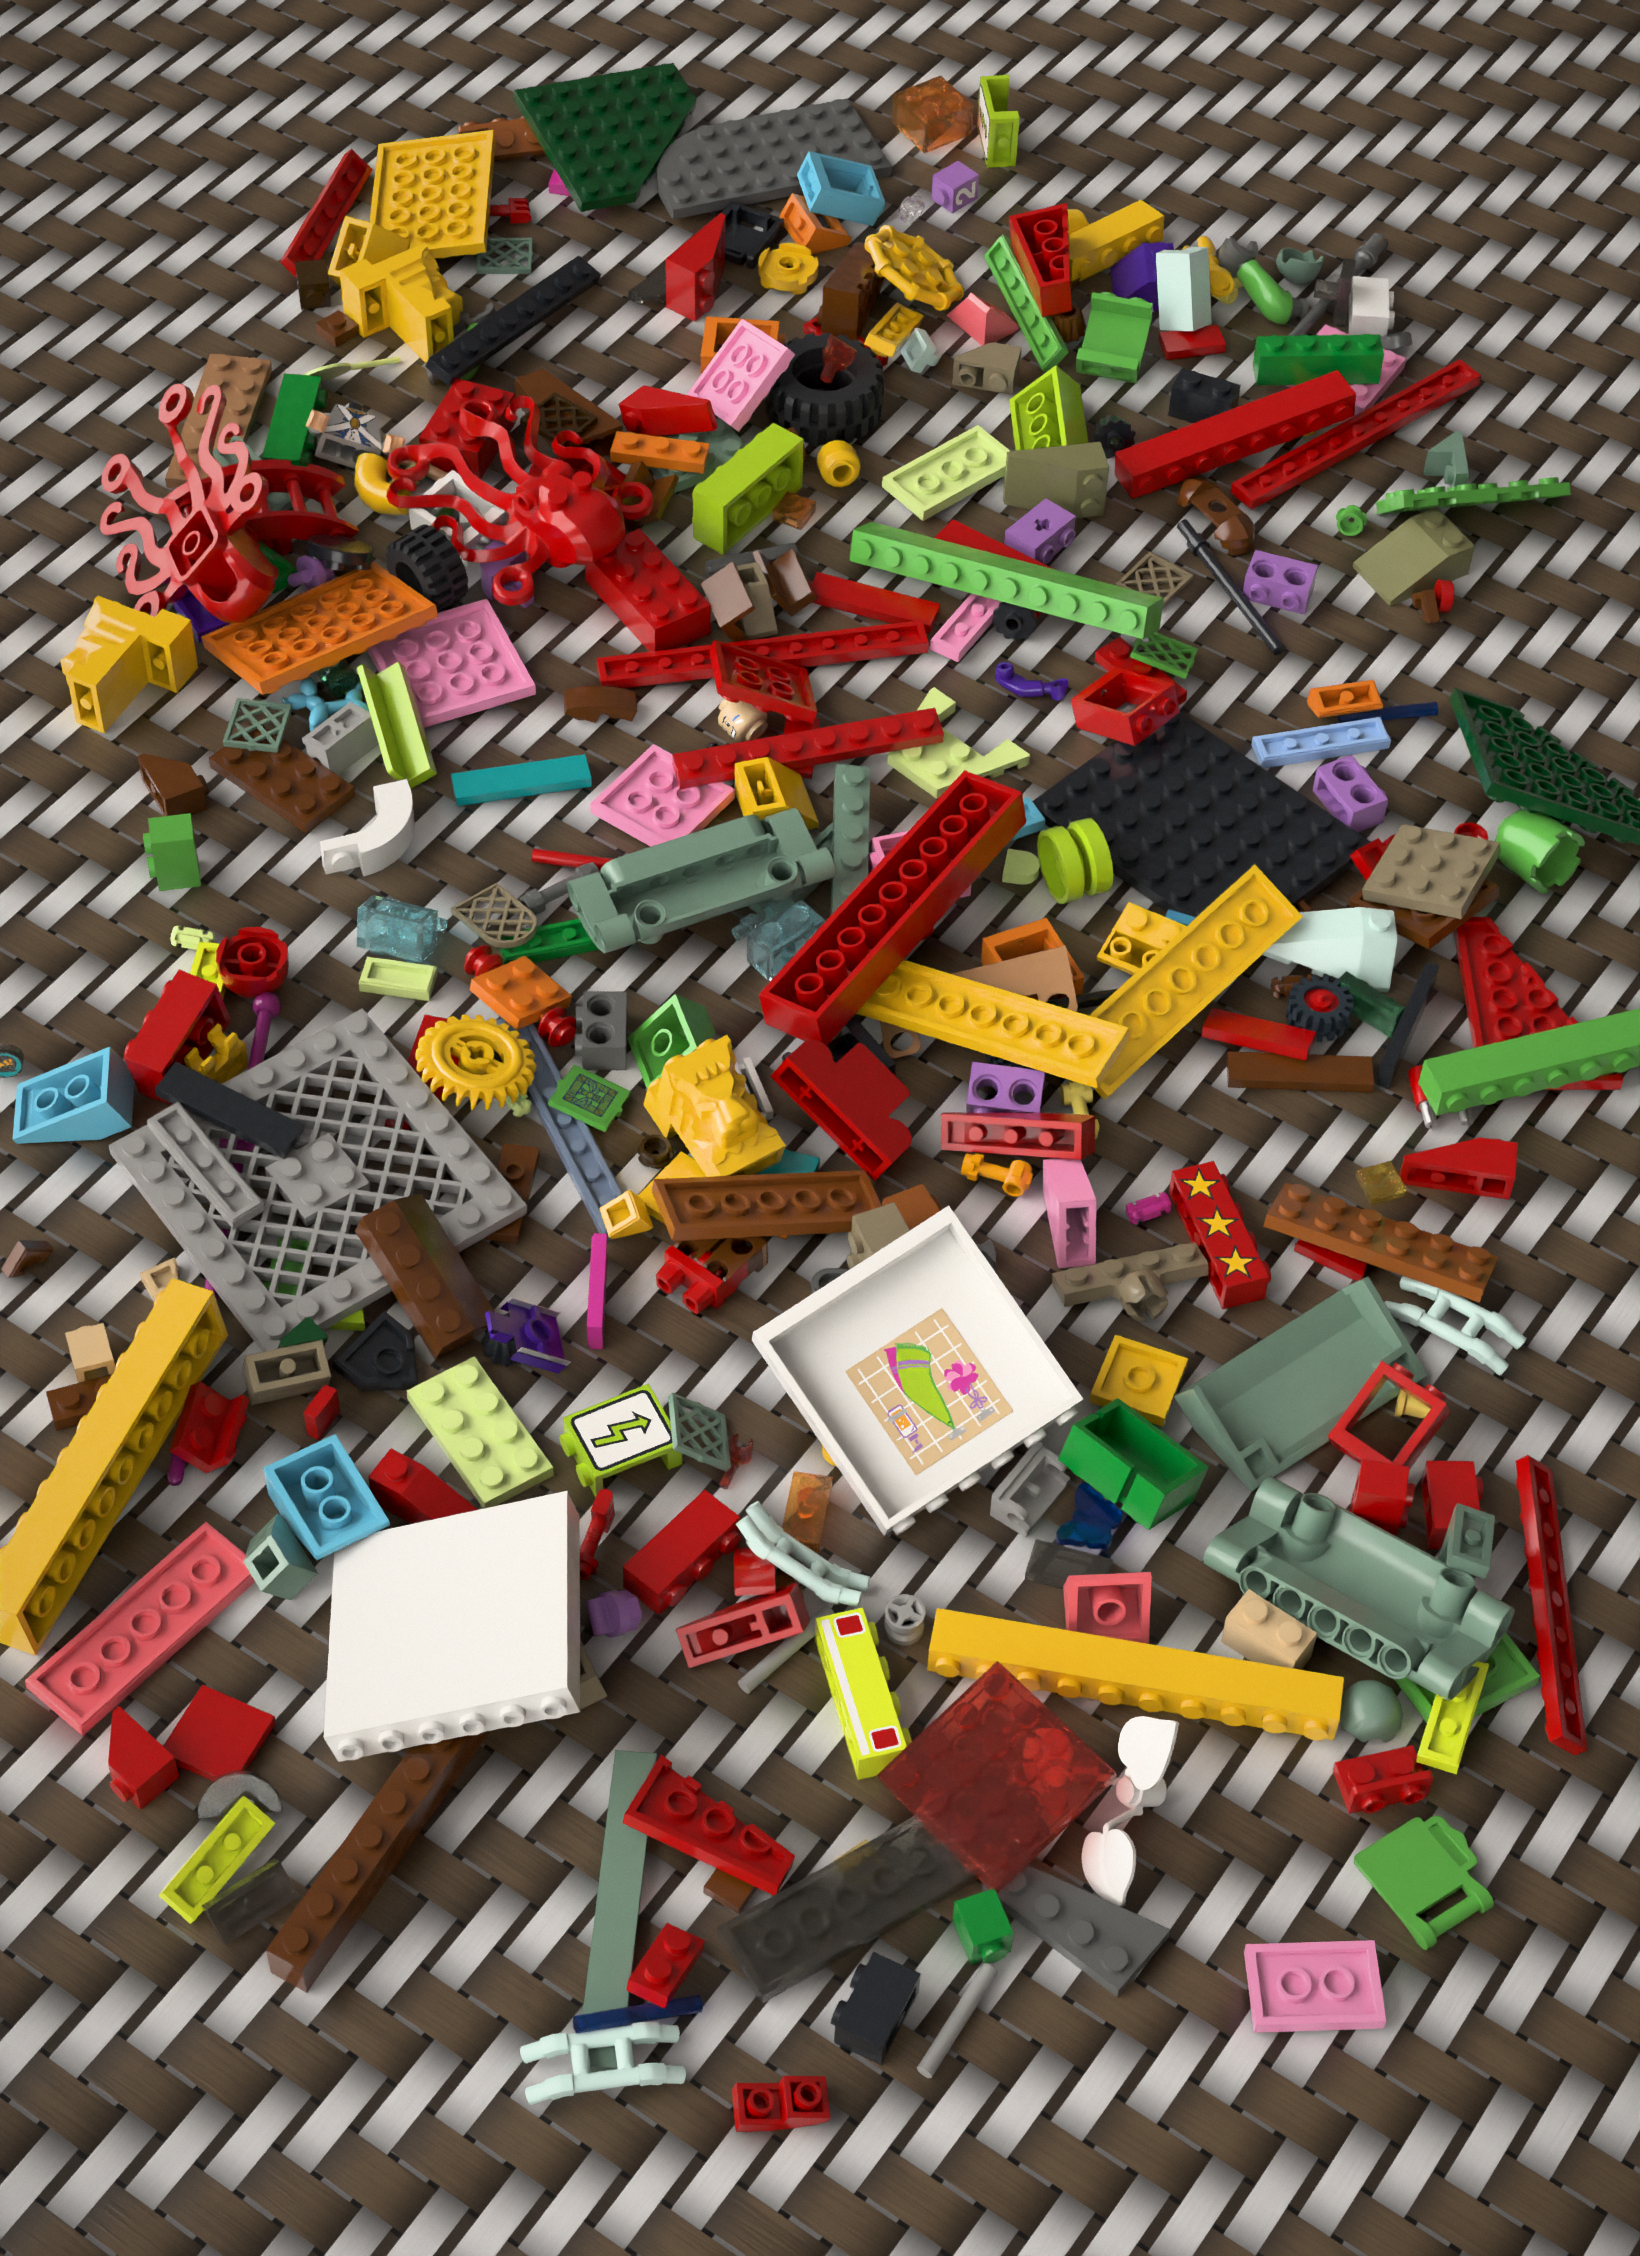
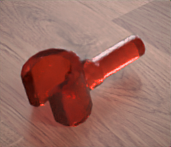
M734 1434L731 1437L729 1445L731 1468L727 1472L725 1471L719 1483L722 1489H728L739 1466L749 1463L751 1460L753 1439L749 1441L748 1446L738 1447L739 1434Z

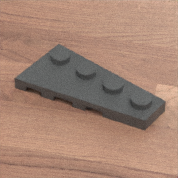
M1010 1856L983 1885L982 1892L995 1888L1004 1911L1116 1997L1122 1993L1170 1936L1171 1929Z

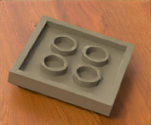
M1402 824L1362 888L1363 900L1462 919L1501 853L1500 842Z

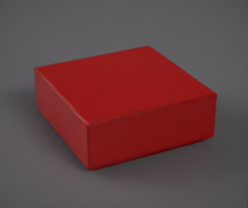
M326 1384L304 1411L307 1435L317 1440H320L340 1413L337 1390Z

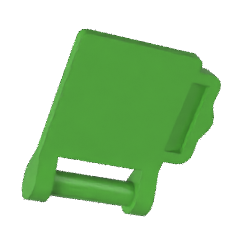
M1433 1816L1425 1822L1421 1818L1415 1817L1354 1856V1865L1405 1924L1417 1944L1424 1950L1434 1946L1437 1943V1937L1477 1911L1484 1914L1494 1906L1493 1898L1488 1890L1469 1875L1475 1869L1477 1857L1469 1849L1464 1834L1450 1827L1446 1820L1440 1816ZM1461 1888L1467 1895L1465 1899L1428 1923L1418 1917Z

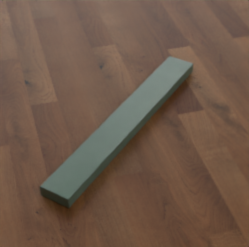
M615 1750L580 2032L626 2026L630 1992L626 1991L628 1979L633 1971L648 1835L623 1824L626 1810L657 1762V1753ZM615 2046L588 2049L591 2072L618 2069Z

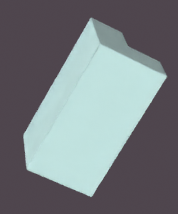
M1189 247L1184 250H1163L1156 253L1160 330L1195 331L1212 324L1208 247Z

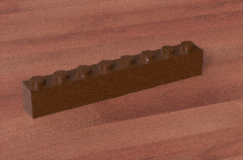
M491 1731L482 1732L478 1735L447 1739L435 1744L413 1746L409 1749L266 1949L272 1974L306 1993L309 1991Z

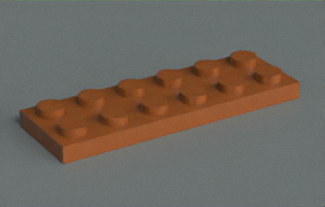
M865 1170L654 1179L651 1190L672 1241L852 1232V1216L882 1206Z
M1284 1184L1269 1209L1263 1227L1479 1303L1499 1258L1490 1254L1484 1248L1477 1246L1469 1247L1457 1243L1447 1235L1432 1234L1420 1230L1414 1224L1406 1221H1394L1383 1217L1375 1210L1360 1209L1346 1204L1344 1200L1338 1197H1326L1311 1192L1309 1188L1300 1184Z

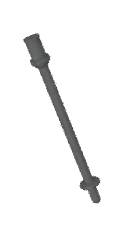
M1375 233L1365 245L1359 246L1354 253L1355 261L1288 336L1305 335L1349 286L1352 276H1357L1363 269H1370L1377 263L1378 256L1388 247L1387 238L1379 244L1380 240L1384 237L1383 234Z

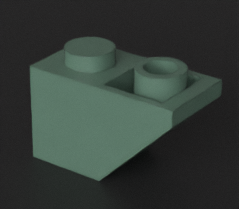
M276 1514L250 1540L243 1561L261 1592L287 1600H292L318 1574L287 1522L280 1514Z

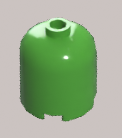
M1522 809L1506 817L1500 823L1495 841L1500 842L1501 853L1498 857L1499 861L1535 890L1544 894L1548 893V888L1555 883L1561 887L1573 875L1581 861L1576 856L1579 847H1583L1585 844L1580 834L1549 815L1538 811L1529 813Z

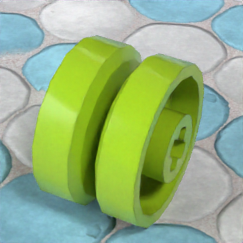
M1092 818L1070 822L1067 829L1063 826H1056L1040 832L1037 850L1041 872L1049 892L1059 904L1080 900L1084 893L1088 896H1094L1108 892L1113 884V865L1109 847L1100 827Z

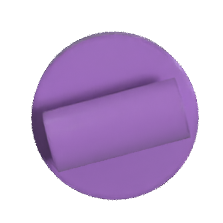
M304 555L297 559V572L288 576V583L293 587L304 584L307 589H312L334 579V570L325 567L326 561H319V559Z
M628 1590L602 1592L598 1598L585 1601L594 1637L604 1634L610 1638L617 1637L638 1628L637 1626L642 1617L638 1597Z

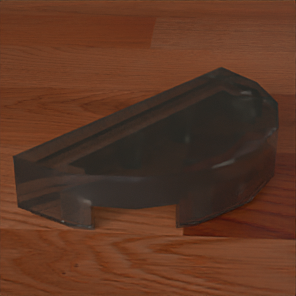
M666 266L629 290V300L638 304H643V301L656 300L657 304L666 302Z
M237 1770L222 1774L207 1787L199 1801L197 1819L224 1817L242 1796L248 1798L263 1813L282 1812L283 1806L279 1792L267 1780L259 1777V1774L255 1772Z

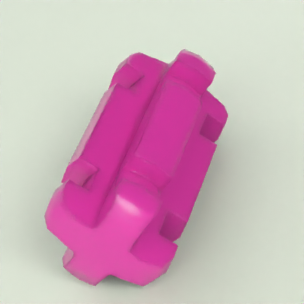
M1161 1192L1159 1193L1160 1197L1152 1195L1135 1201L1136 1205H1133L1132 1202L1128 1203L1125 1212L1130 1223L1135 1225L1138 1224V1219L1144 1222L1159 1217L1162 1211L1165 1214L1170 1213L1172 1204L1167 1193Z

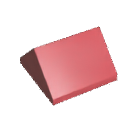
M1151 1572L1069 1576L1063 1585L1066 1630L1149 1644Z

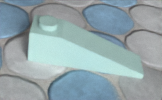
M1355 907L1299 912L1303 917L1262 954L1288 965L1295 962L1312 969V974L1323 977L1325 973L1343 980L1342 985L1352 989L1388 992L1398 940L1394 911Z

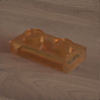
M794 1471L782 1528L784 1532L814 1552H819L833 1477Z

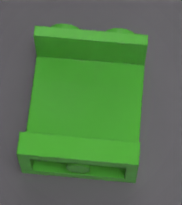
M1092 292L1091 312L1082 348L1078 349L1076 372L1137 384L1152 321L1153 303L1137 297L1131 299L1117 297L1110 292Z

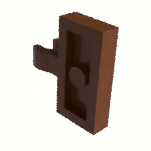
M112 1374L46 1391L56 1431L76 1426L84 1415H88L96 1402L100 1387L105 1383L107 1384Z

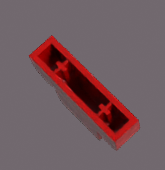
M807 1040L794 1050L770 1076L862 1170L866 1171L867 1175L874 1182L909 1148L912 1142L911 1133L906 1125L899 1120L889 1117L909 1097L910 1091L862 1043L856 1044L838 1062H834L832 1053L825 1044L817 1040Z

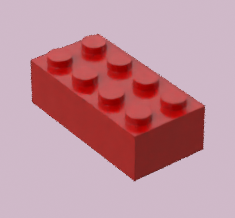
M640 528L625 534V538L618 547L604 558L585 565L586 582L649 652L678 649L711 634V605Z

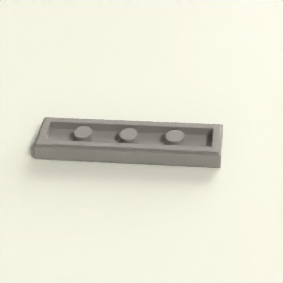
M179 1102L147 1120V1125L151 1132L233 1230L265 1211L264 1202Z

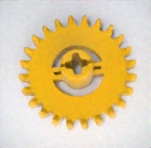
M465 1014L461 1016V1020L452 1016L448 1017L447 1023L438 1021L435 1023V1028H428L425 1031V1036L419 1039L415 1058L418 1061L417 1071H423L422 1082L426 1083L429 1078H433L430 1088L432 1093L438 1087L444 1086L443 1101L454 1092L456 1093L457 1107L460 1106L465 1097H469L471 1110L475 1109L478 1099H482L485 1103V1109L488 1111L493 1098L498 1100L499 1107L503 1108L506 1102V1095L510 1096L512 1103H515L519 1092L522 1096L526 1094L528 1086H531L537 1067L534 1062L535 1054L529 1049L530 1044L527 1040L520 1039L521 1034L518 1031H509L508 1024L502 1023L497 1025V1020L494 1018L485 1021L482 1015H476L475 1019H471L469 1015ZM493 1050L499 1054L502 1063L494 1059ZM451 1054L459 1058L458 1066L453 1062Z

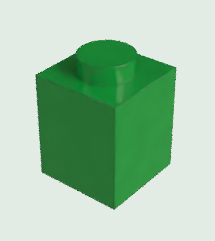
M995 1888L954 1901L952 1921L971 1965L982 1961L988 1964L995 1963L1011 1952L1014 1932Z

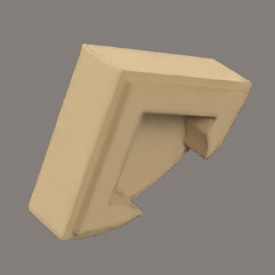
M175 1258L140 1272L141 1281L154 1302L157 1295L165 1290L172 1278L180 1280L178 1264Z

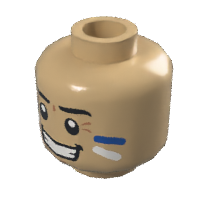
M725 699L720 703L719 709L721 711L718 716V724L735 741L743 742L758 739L767 729V713L755 709L752 704L742 701L734 703Z

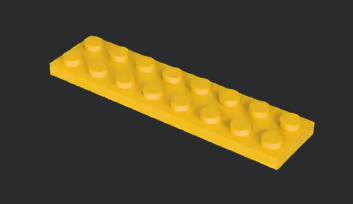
M1255 864L1089 1015L1129 1028V1040L1099 1087L1094 1088L1104 1100L1303 917Z
M906 960L899 964L856 1012L859 1015L1094 1088L1099 1087L1130 1038L1128 1027Z

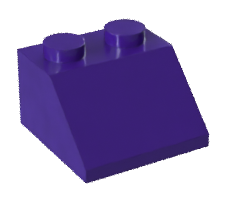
M1142 243L1111 266L1110 275L1113 294L1127 299L1134 297L1142 298L1149 303H1153V311H1159L1156 253L1163 250H1174L1173 243Z

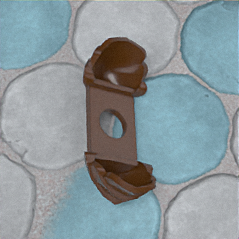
M1187 479L1183 483L1177 498V504L1182 505V507L1191 504L1195 505L1217 527L1214 537L1220 540L1222 548L1228 549L1230 555H1242L1249 552L1254 546L1256 538L1255 526L1250 517L1241 511L1215 484L1203 479ZM1220 503L1227 510L1220 513L1210 510L1209 505Z

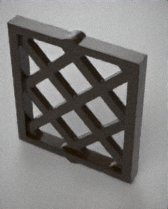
M556 392L540 404H537L541 411L540 424L542 425V427L539 426L538 434L551 442L555 438V435L552 433L570 430L582 436V433L598 422L597 416ZM552 402L556 404V407L545 408ZM530 411L520 418V423L526 427ZM556 412L557 418H545V413ZM560 412H572V417H561ZM587 421L581 427H577V422ZM561 422H573V427L562 428ZM545 423H557V428L546 429ZM564 441L562 446H567L572 441Z

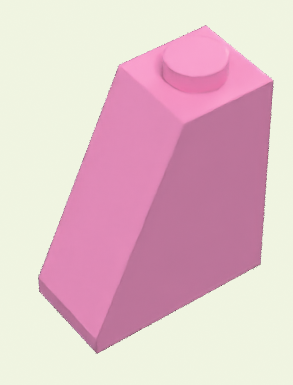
M1063 1158L1043 1160V1195L1058 1268L1082 1267L1096 1264V1197L1082 1161Z

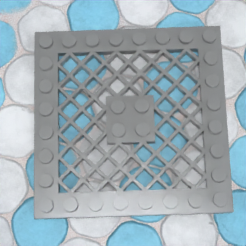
M363 1008L222 1084L273 1110L276 1103L293 1105L291 1114L279 1113L303 1124L304 1129H311L313 1132L311 1138L300 1137L292 1148L297 1150L288 1154L285 1159L275 1155L262 1154L263 1148L255 1145L253 1152L236 1150L237 1140L242 1138L188 1112L210 1140H212V1137L229 1140L227 1149L217 1148L231 1164L234 1162L249 1165L247 1174H239L251 1188L269 1190L267 1199L260 1198L265 1205L261 1221L249 1220L233 1230L221 1215H217L218 1211L201 1190L197 1189L198 1187L192 1180H190L189 1187L185 1185L180 1177L191 1178L151 1132L148 1125L109 1145L112 1157L262 1352L277 1349L280 1340L305 1317H310L324 1331L392 1291L358 1235L348 1234L350 1225H358L361 1217L367 1215L366 1213L354 1212L356 1202L374 1205V1211L395 1199L412 1196L414 1188L432 1191L431 1199L426 1200L434 1215H443L437 1219L458 1253L527 1214L526 1203L434 1093L431 1092L429 1087L422 1082L419 1075ZM338 1069L356 1071L354 1079L337 1077ZM329 1071L328 1076H327V1075H321V1074H323V1073ZM364 1073L372 1082L362 1080ZM307 1086L325 1088L323 1096L305 1094ZM298 1087L297 1093L290 1092ZM333 1089L349 1091V1099L331 1098ZM358 1093L376 1095L374 1104L358 1102ZM384 1097L392 1106L382 1105ZM301 1107L319 1109L317 1117L299 1115ZM327 1110L345 1112L343 1121L325 1119ZM353 1114L371 1116L369 1124L351 1122ZM378 1118L396 1120L395 1127L377 1126ZM404 1121L412 1129V1131L402 1130ZM321 1131H326V1132H328V1133H326L325 1135H323V1136L320 1137ZM329 1132L339 1133L337 1142ZM347 1135L365 1137L363 1146L346 1144ZM373 1138L391 1141L389 1150L371 1147ZM399 1142L417 1144L415 1153L397 1151ZM425 1146L433 1156L423 1155ZM349 1157L359 1158L357 1167ZM367 1160L385 1162L384 1170L366 1169ZM393 1164L410 1165V1174L391 1172ZM258 1166L265 1167L266 1177L256 1175ZM419 1167L438 1169L436 1178L417 1176ZM445 1171L454 1181L443 1180ZM369 1182L380 1183L378 1193L370 1192ZM388 1185L406 1187L404 1196L386 1194ZM278 1192L286 1202L276 1201ZM440 1192L458 1194L457 1203L438 1201ZM200 1203L211 1204L208 1213ZM347 1204L346 1211L338 1210L339 1208ZM272 1213L290 1215L287 1225L270 1223ZM298 1217L306 1227L315 1222L314 1229L296 1226ZM324 1220L342 1223L340 1232L322 1230ZM220 1228L231 1230L228 1239ZM239 1231L257 1233L255 1243L237 1241ZM265 1236L284 1237L281 1247L264 1245ZM292 1239L310 1241L308 1251L290 1248ZM318 1243L336 1245L335 1253L316 1252ZM345 1246L362 1248L361 1258L342 1256ZM240 1254L251 1255L249 1265ZM259 1258L278 1259L275 1269L257 1267ZM286 1261L304 1263L302 1273L284 1271ZM312 1265L331 1267L329 1276L310 1274ZM339 1268L348 1269L342 1272L341 1274L337 1275ZM260 1280L271 1281L269 1291ZM280 1283L298 1285L296 1295L277 1293ZM306 1287L314 1288L305 1294Z

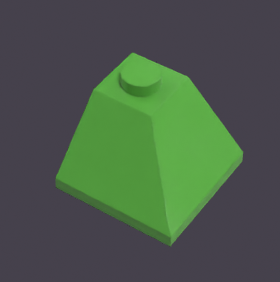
M674 994L627 1038L646 1088L648 1089V1086L653 1081L662 1076L664 1065L669 1059L679 1054L685 1056L695 1051L701 1043L711 1039L716 1032L705 1006Z

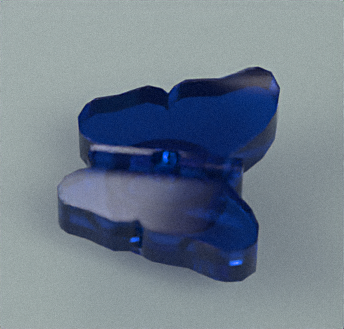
M1083 1482L1077 1487L1074 1506L1076 1511L1073 1512L1072 1520L1063 1524L1057 1530L1056 1543L1075 1547L1086 1546L1089 1549H1109L1112 1543L1111 1530L1121 1525L1122 1512L1111 1501H1104L1102 1494L1096 1492L1087 1482Z

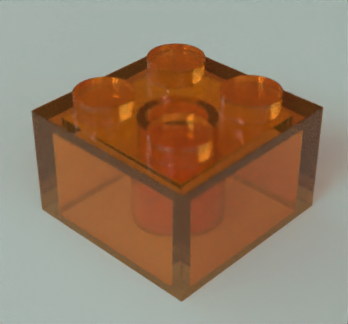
M938 76L893 94L892 123L923 153H927L972 135L974 105L942 76Z

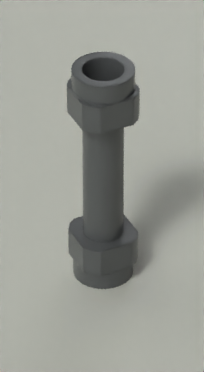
M593 862L583 864L575 868L574 875L540 892L534 888L520 897L519 901L537 915L546 910L545 904L568 893L567 881L594 872L600 873V871Z

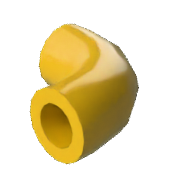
M360 454L355 465L354 485L361 501L378 514L407 515L409 513L408 508L395 507L387 500L386 493L391 484L386 481L387 461L376 454ZM403 489L397 495L411 496V492Z

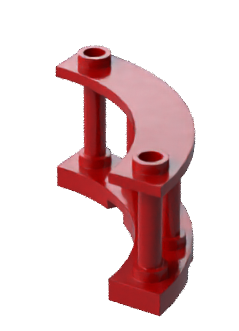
M268 459L252 461L250 473L255 472L266 478L269 484V492L289 493L293 510L270 511L266 499L262 508L256 514L249 516L245 523L257 534L258 541L280 538L308 540L310 536L319 534L352 538L359 532L357 526L338 518L332 498L346 486L343 476L314 464H308L307 467L292 465L291 460ZM238 463L221 467L227 479L228 487H230L234 479ZM210 477L202 479L207 498L212 488ZM188 482L164 497L173 499L185 519L192 512V498ZM303 496L321 503L324 514L308 512Z

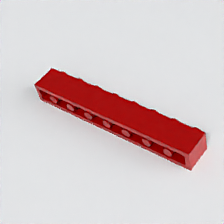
M1336 370L1115 452L1114 475L1131 499L1150 494L1158 489L1179 483L1185 479L1206 473L1209 470L1233 463L1241 458L1262 452L1268 448L1354 417L1356 392L1341 373Z

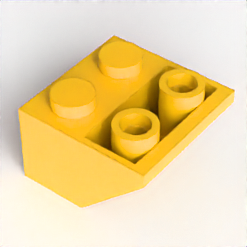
M345 216L328 275L337 285L341 286L340 269L363 259H367L372 265L409 250L411 241L374 223Z
M769 757L735 763V794L743 816L757 815L762 820L766 816L795 807L801 814L808 830L819 828L818 819L799 773Z
M1128 902L1097 955V961L1134 975L1186 926Z

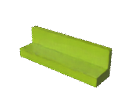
M397 662L375 674L364 664L358 666L357 671L387 773L397 781L407 779L409 787L412 789L436 775L437 771L406 667Z

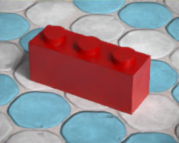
M704 1489L623 1565V1587L637 1596L641 1602L658 1615L669 1605L671 1607L675 1606L681 1601L687 1588L696 1579L702 1580L709 1574L714 1562L723 1554H730L737 1547L741 1539L740 1530L736 1526L740 1521V1516Z

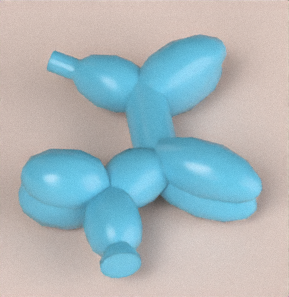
M308 677L302 680L299 687L300 693H294L288 698L282 697V703L292 704L293 710L307 707L311 711L309 717L310 732L326 721L329 715L335 714L349 702L369 711L368 705L362 701L361 684H357L355 689L350 690L345 700L325 702L318 696L316 682Z

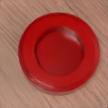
M1438 579L1434 586L1438 612L1448 613L1454 601V585L1451 580Z

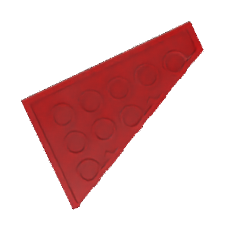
M1471 917L1453 931L1473 1048L1578 1023L1574 1017L1569 1018L1557 1004L1559 999L1552 991L1545 987L1544 981L1528 962L1523 963L1512 950L1513 944L1500 933L1499 927L1490 917ZM1614 1072L1598 1076L1592 1080H1581L1565 1084L1556 1089L1548 1088L1544 1090H1621L1623 1076L1621 1073L1616 1074Z

